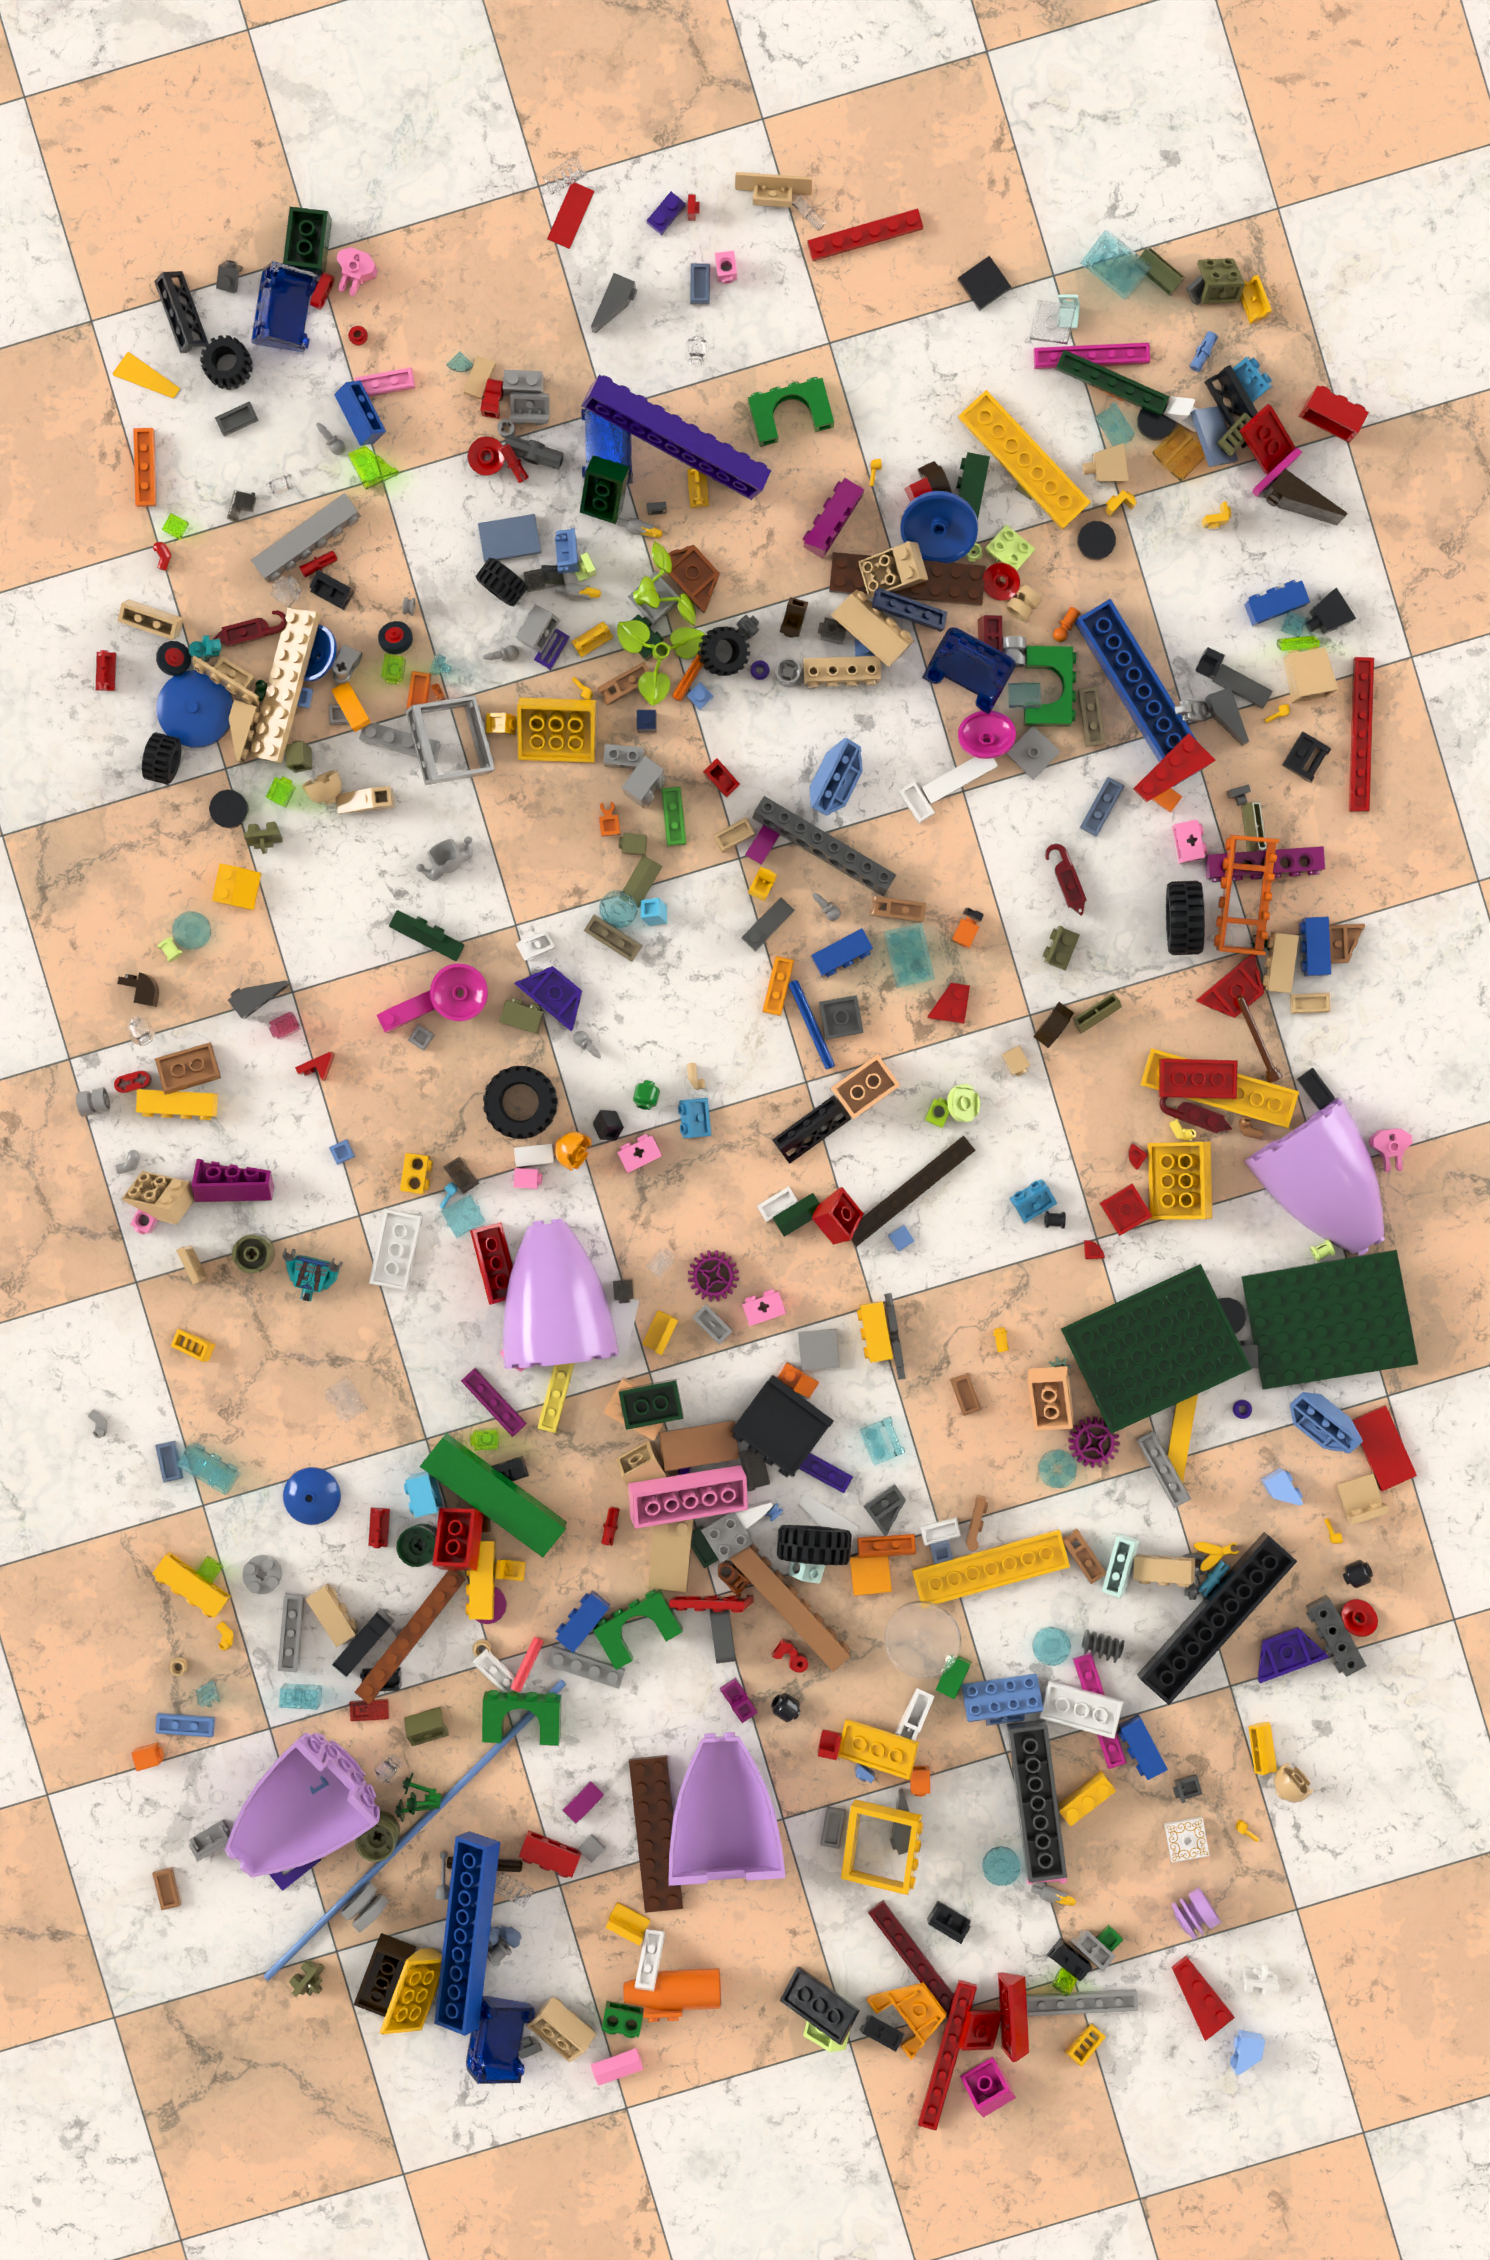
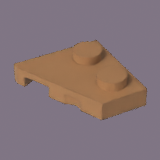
M1365 924L1329 925L1331 964L1349 963L1352 952L1359 941L1360 934L1365 928Z

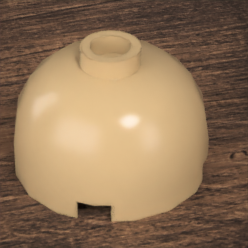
M337 770L316 776L317 778L313 780V783L310 779L302 785L309 799L316 803L325 802L326 805L335 802V797L342 790V781Z
M1285 1763L1279 1768L1274 1777L1276 1794L1282 1800L1285 1799L1292 1803L1301 1802L1312 1794L1313 1788L1310 1790L1308 1787L1311 1783L1299 1768L1295 1766L1292 1769L1289 1767L1290 1763Z

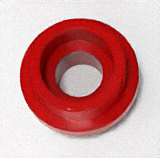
M354 326L349 331V340L354 345H363L368 339V333L362 326ZM357 332L361 333V336L359 338L355 337V334Z

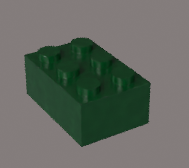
M299 207L289 208L283 265L287 272L322 276L326 272L332 218L328 211Z
M593 455L585 472L579 513L616 524L623 509L630 467Z
M677 1378L619 1390L626 1430L684 1419Z

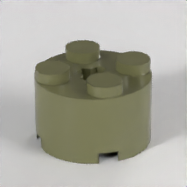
M250 1234L240 1238L232 1249L234 1263L241 1271L246 1273H257L267 1269L272 1264L275 1256L272 1241L261 1234ZM252 1250L257 1252V1256H254V1258L253 1255L250 1254V1251Z

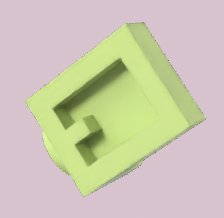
M587 552L580 555L581 560L578 561L579 572H575L579 582L597 575Z

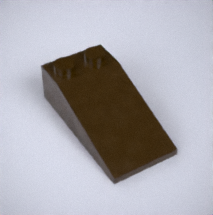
M1285 468L1263 496L1266 498V502L1273 507L1277 506L1278 508L1333 525H1338L1348 514Z
M381 1933L354 2005L385 2017L404 1964L414 1954L417 1946Z

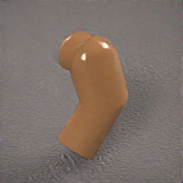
M1247 1116L1242 1117L1239 1120V1128L1243 1135L1261 1140L1263 1130L1254 1129L1250 1122L1251 1119Z

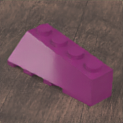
M844 478L842 482L838 481L833 489L835 494L832 499L828 497L823 505L825 510L821 515L818 513L813 521L815 526L811 531L808 530L802 539L805 541L803 547L821 559L825 557L864 495V489L847 478Z
M202 1159L196 1160L191 1185L195 1202L272 1200L274 1183L270 1170L251 1167L242 1169L238 1165L233 1164L223 1166L219 1162L205 1163Z

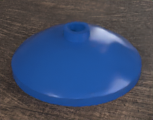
M319 624L304 681L307 682L322 678L330 670L336 657L337 645L333 633L327 627Z
M317 1467L304 1468L294 1473L288 1479L283 1491V1502L287 1512L296 1521L307 1525L320 1524L330 1519L337 1511L341 1500L340 1487L336 1479L329 1472ZM311 1495L313 1500L308 1501L306 1496Z

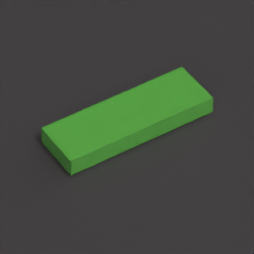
M681 786L662 788L667 846L686 845Z

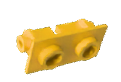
M694 468L687 469L690 508L709 506L707 476Z
M603 621L571 642L582 658L614 637Z

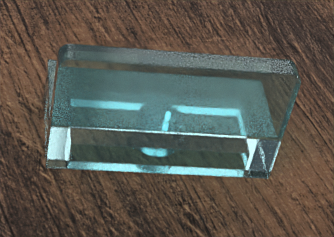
M1115 402L1095 417L1112 446L1122 443L1125 445L1133 439L1135 433Z

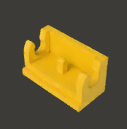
M1259 275L1253 276L1248 282L1244 280L1245 285L1240 297L1249 324L1267 318L1272 311Z

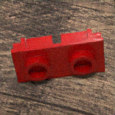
M100 650V652H97L95 690L115 691L116 652Z
M371 1507L368 1546H373V1548L388 1547L390 1509Z

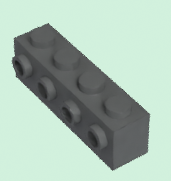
M1325 1595L1306 1605L1308 1609L1306 1614L1311 1623L1315 1622L1317 1626L1315 1631L1318 1637L1326 1642L1327 1645L1324 1648L1330 1657L1333 1655L1336 1661L1333 1664L1338 1673L1342 1672L1348 1677L1366 1667L1367 1665L1348 1630L1345 1628L1331 1599Z

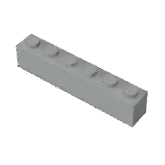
M344 493L251 559V561L267 582H274L280 578L282 572L293 569L296 566V562L308 558L314 549L325 546L328 539L339 536L343 532L342 529L357 523L361 515Z

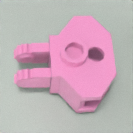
M352 247L338 252L336 259L342 268L341 273L343 275L338 291L344 292L348 281H351L353 283L350 288V295L355 296L363 282L376 278L378 270L370 255Z
M1398 1128L1377 1130L1369 1138V1147L1379 1152L1380 1157H1383L1385 1172H1390V1157L1393 1156L1395 1157L1396 1170L1402 1171V1156H1404V1151L1413 1143L1412 1135Z

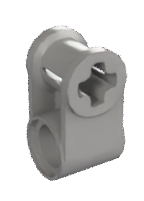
M347 645L341 647L338 657L333 663V679L335 682L345 684L349 681L355 668H357L361 661L362 652Z

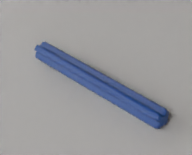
M794 980L789 983L791 992L825 1069H830L835 1066L802 988L798 980Z

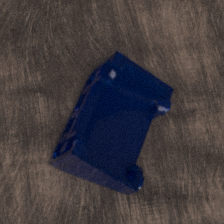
M271 261L263 269L252 331V344L298 352L308 349L310 339L304 331L309 299L318 284L316 273L276 261Z
M581 409L582 421H585L586 466H582V478H585L588 464L592 456L595 455L629 466L627 484H633L632 434L587 409Z
M952 627L946 631L922 678L933 684L941 683L944 677L978 695L975 701L976 706L981 711L990 714L1016 664L1010 656L968 633Z
M492 1996L482 1997L479 2029L471 2032L466 2057L467 2071L477 2084L521 2083V2077L524 2075L525 2068L518 2058V2051H520L524 2024L530 2023L535 2015L534 2007L530 2003Z

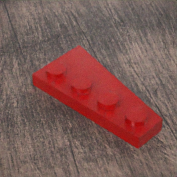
M1188 733L1133 790L1147 803L1216 760Z
M718 1595L706 1596L703 1600H701V1596H674L670 1599V1607L676 1608L677 1611L694 1608V1611L713 1609V1612H723L724 1609H731L733 1613H740L754 1603V1595H747L745 1599H738L737 1595H729V1597H723V1599H719Z
M1187 1956L1171 1967L1201 2034L1206 2041L1235 2017Z

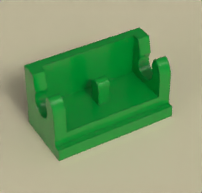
M951 1654L935 1690L955 1699L972 1662L956 1654Z

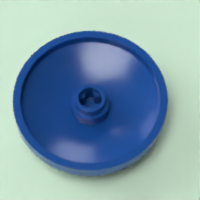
M945 491L927 492L913 499L904 510L900 525L901 537L904 543L908 541L918 543L923 560L951 563L964 557L973 548L978 534V519L970 504L960 496Z
M196 670L185 671L183 674L172 677L161 689L156 705L157 717L163 731L169 736L179 738L181 745L191 748L207 747L219 741L230 729L229 715L234 701L231 693L227 691L225 686L220 683H214L206 674H200Z

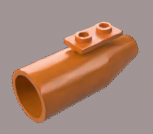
M719 1968L659 1971L654 1992L635 1989L636 1979L624 1982L623 1985L624 2003L644 2007L643 2018H648V2022H660L659 2018L667 2017V2021H679V2017H683L682 2010L721 2009Z

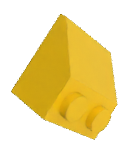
M219 863L212 901L254 910L262 873Z

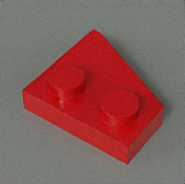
M950 983L927 1018L964 1024L970 985Z

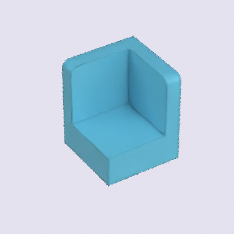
M660 898L641 900V919L648 926L667 924L666 904Z

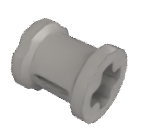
M500 1940L491 1952L488 1951L487 1958L494 1966L498 1967L500 1961L506 1955H510L512 1951L504 1941Z

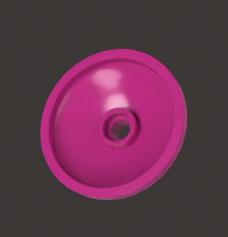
M985 710L975 712L966 717L958 729V741L962 749L968 754L981 759L1002 756L1012 748L1016 739V729L1013 722L1004 714L996 711Z
M460 963L451 964L441 969L433 978L430 987V998L436 1011L443 1017L453 1021H466L477 1016L484 1008L488 998V987L482 974L474 967ZM460 989L464 991V995L461 997L457 995Z

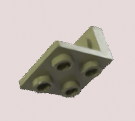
M1233 258L1198 260L1197 265L1205 281L1201 296L1202 303H1238L1245 282Z

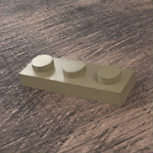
M1098 686L1078 689L1085 746L1105 745Z
M595 914L584 929L586 933L631 962L634 961L643 946Z

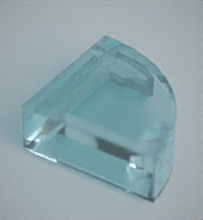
M461 352L457 353L446 364L448 368L456 372H466L473 367V364Z

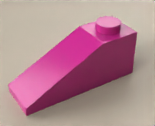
M430 990L377 1014L376 1016L384 1032L389 1033L435 1010L430 998Z

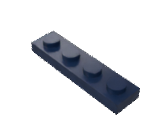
M881 588L875 590L872 608L940 632L944 630L947 616L946 611Z

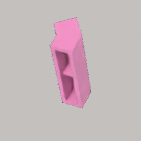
M638 2048L591 2064L596 2082L600 2086L643 2070V2062Z

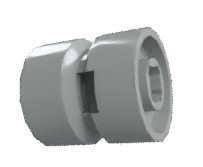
M1003 637L1004 653L1001 655L1002 667L1016 668L1026 666V654L1023 653L1026 650L1025 637Z
M785 658L779 661L776 666V679L778 683L783 687H792L798 683L801 674L799 663L793 658Z
M104 1087L93 1089L92 1093L83 1091L76 1094L77 1108L82 1117L93 1115L95 1111L98 1113L110 1111V1100Z

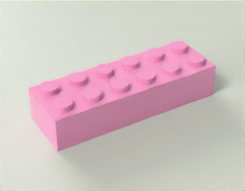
M741 1465L628 1483L630 1518L635 1529L748 1510L747 1479Z

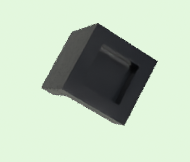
M1207 647L1195 671L1213 679L1225 655Z
M600 1110L593 1121V1126L600 1140L616 1141L624 1128L616 1111Z

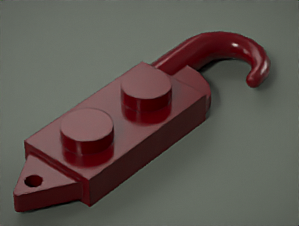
M278 610L272 611L273 615L281 617V623L274 627H269V624L263 618H255L221 627L222 630L212 640L220 638L221 644L231 647L278 634L286 627V615Z
M1051 844L1045 851V858L1049 860V854L1052 850L1060 852L1063 861L1056 865L1054 873L1068 908H1072L1082 916L1087 899L1068 851L1061 844Z
M1161 1097L1160 1109L1166 1115L1216 1134L1220 1131L1232 1130L1231 1126L1224 1119V1115L1189 1102L1181 1103L1177 1110L1166 1106V1099L1168 1097Z

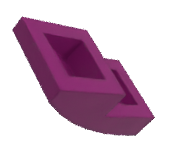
M763 825L745 856L762 865L780 834Z
M736 1678L720 1688V1691L742 1723L758 1713Z
M589 1781L562 1811L576 1824L595 1806L604 1794Z

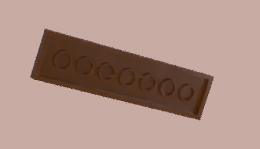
M833 552L829 592L851 594L858 590L867 595L858 561L871 557V555ZM923 560L928 580L915 586L892 592L913 600L982 606L985 581L982 578L986 566Z
M667 1755L629 1759L645 1913L683 1909L681 1885L669 1886V1851L673 1824V1806Z

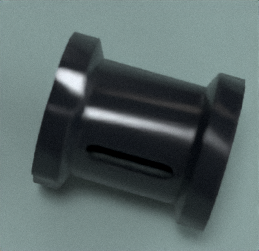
M1045 1211V1228L1056 1226L1065 1229V1212L1049 1213V1211Z

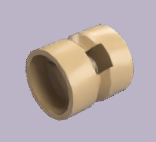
M1023 585L1016 593L1017 598L1013 597L1006 605V608L1017 619L1025 622L1032 614L1031 609H1036L1041 603L1042 598L1032 588Z

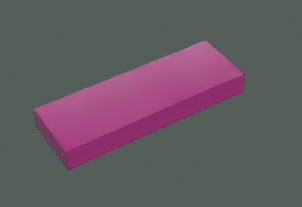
M1295 448L1255 486L1252 493L1257 497L1279 476L1284 468L1287 469L1301 455L1302 451L1299 448Z

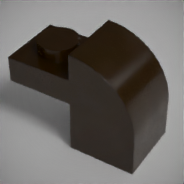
M933 461L918 468L920 477L922 479L927 477L932 491L952 493L949 481L941 465L938 466Z
M790 597L780 633H784L787 637H799L809 602Z
M139 972L138 980H136L137 976L125 974V977H118L117 984L136 987L133 1003L157 1007L159 987L151 976Z
M1058 1002L1033 1037L1049 1048L1066 1028L1074 1012Z

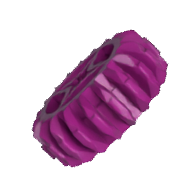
M708 1250V1257L700 1253L702 1260L695 1257L694 1261L698 1264H690L694 1271H688L689 1275H693V1278H689L688 1282L695 1283L690 1288L695 1289L697 1287L698 1290L695 1292V1295H699L702 1292L701 1299L703 1300L706 1295H709V1302H712V1296H716V1301L718 1302L720 1301L719 1295L722 1294L723 1298L726 1299L727 1295L725 1292L733 1294L730 1287L737 1288V1285L732 1282L733 1280L739 1281V1277L733 1275L739 1273V1270L732 1269L737 1265L736 1262L729 1264L732 1259L731 1256L727 1260L724 1259L725 1252L719 1257L718 1250H715L714 1256H711V1251ZM717 1260L716 1265L712 1269L701 1267L707 1261ZM722 1263L729 1270V1280L720 1274ZM716 1267H718L717 1276L720 1279H714L709 1285L710 1275L708 1273L715 1271ZM698 1272L707 1278L705 1288L698 1281ZM719 1282L726 1285L719 1291H710L714 1283Z
M1087 1416V1423L1085 1424L1080 1419V1427L1075 1424L1073 1425L1077 1431L1069 1432L1070 1435L1074 1436V1438H1068L1069 1443H1074L1068 1446L1069 1450H1075L1071 1454L1072 1457L1078 1456L1076 1459L1078 1463L1084 1459L1083 1466L1085 1467L1089 1462L1091 1468L1095 1467V1462H1097L1099 1468L1102 1467L1101 1461L1108 1465V1457L1113 1460L1115 1459L1111 1454L1112 1451L1115 1453L1119 1452L1118 1449L1114 1448V1446L1120 1445L1119 1441H1114V1439L1120 1437L1119 1434H1110L1106 1423L1104 1424L1103 1417L1098 1422L1097 1416H1093V1422H1091ZM1100 1427L1105 1432L1092 1434L1089 1428ZM1084 1432L1086 1441L1079 1447V1438ZM1090 1436L1095 1440L1098 1438L1096 1443L1099 1449H1097L1093 1445L1090 1446V1444L1092 1443ZM1108 1437L1109 1444L1106 1451L1103 1452L1102 1443ZM1095 1450L1099 1456L1089 1457L1084 1455L1083 1452Z

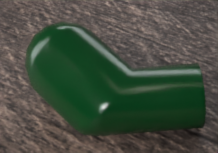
M258 680L255 683L256 689L254 694L258 696L259 701H262L266 694L267 683L264 680Z

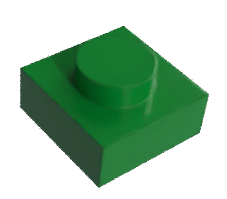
M1109 1924L1096 1937L1111 1952L1123 1941V1937Z

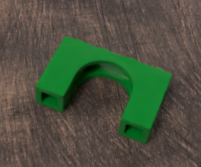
M812 377L807 379V382L800 384L799 382H793L785 388L774 387L769 390L770 392L766 393L755 392L751 394V397H748V405L760 447L778 443V433L773 414L777 406L787 400H797L806 405L810 411L815 432L834 428V419L823 377L819 379L818 377Z
M1027 646L1025 650V669H1048L1055 672L1061 679L1063 689L1061 697L1053 703L1026 704L1024 706V726L1070 727L1072 721H1075L1076 716L1075 710H1072V702L1076 700V691H1073V683H1076V671H1073V664H1076V652H1073V646Z
M653 1589L645 1594L646 1597L640 1601L638 1598L628 1604L629 1607L624 1610L619 1608L612 1613V1617L607 1620L605 1617L600 1619L594 1627L593 1631L615 1670L633 1661V1655L622 1637V1626L629 1618L634 1616L650 1618L657 1625L666 1642L683 1632L682 1625L660 1589L657 1591Z
M485 1691L482 1706V1742L501 1743L504 1735V1716L514 1709H526L531 1711L539 1720L540 1745L559 1746L561 1738L562 1695H557L556 1693L537 1694L536 1692Z

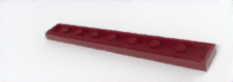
M882 1900L870 1909L868 1914L919 1982H924L945 2010L946 2018H948L954 1997L953 1992L884 1900Z

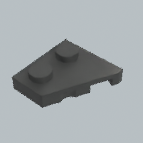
M894 1483L863 1506L883 1535L887 1536L906 1499Z

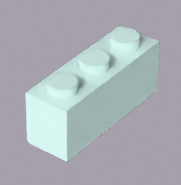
M1123 1534L1116 1537L1102 1592L1118 1598L1125 1595L1134 1564V1556H1136L1140 1542L1139 1539Z

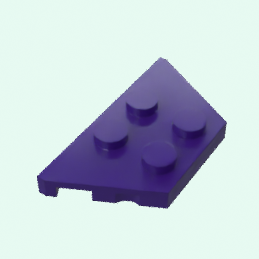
M553 966L515 982L516 986L572 1032L582 995V990Z
M1295 1627L1261 1641L1257 1680L1259 1683H1263L1328 1659L1329 1656L1299 1627Z

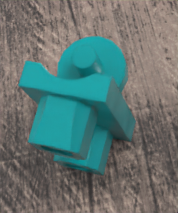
M204 635L201 642L194 641L190 644L189 654L192 657H203L202 660L204 662H209L211 657L220 655V639L210 640L209 635Z

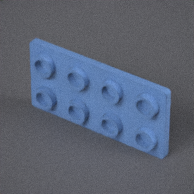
M1037 1674L961 1685L968 1722L986 1720V1726L1024 1721L1025 1714L1043 1712L1044 1709Z

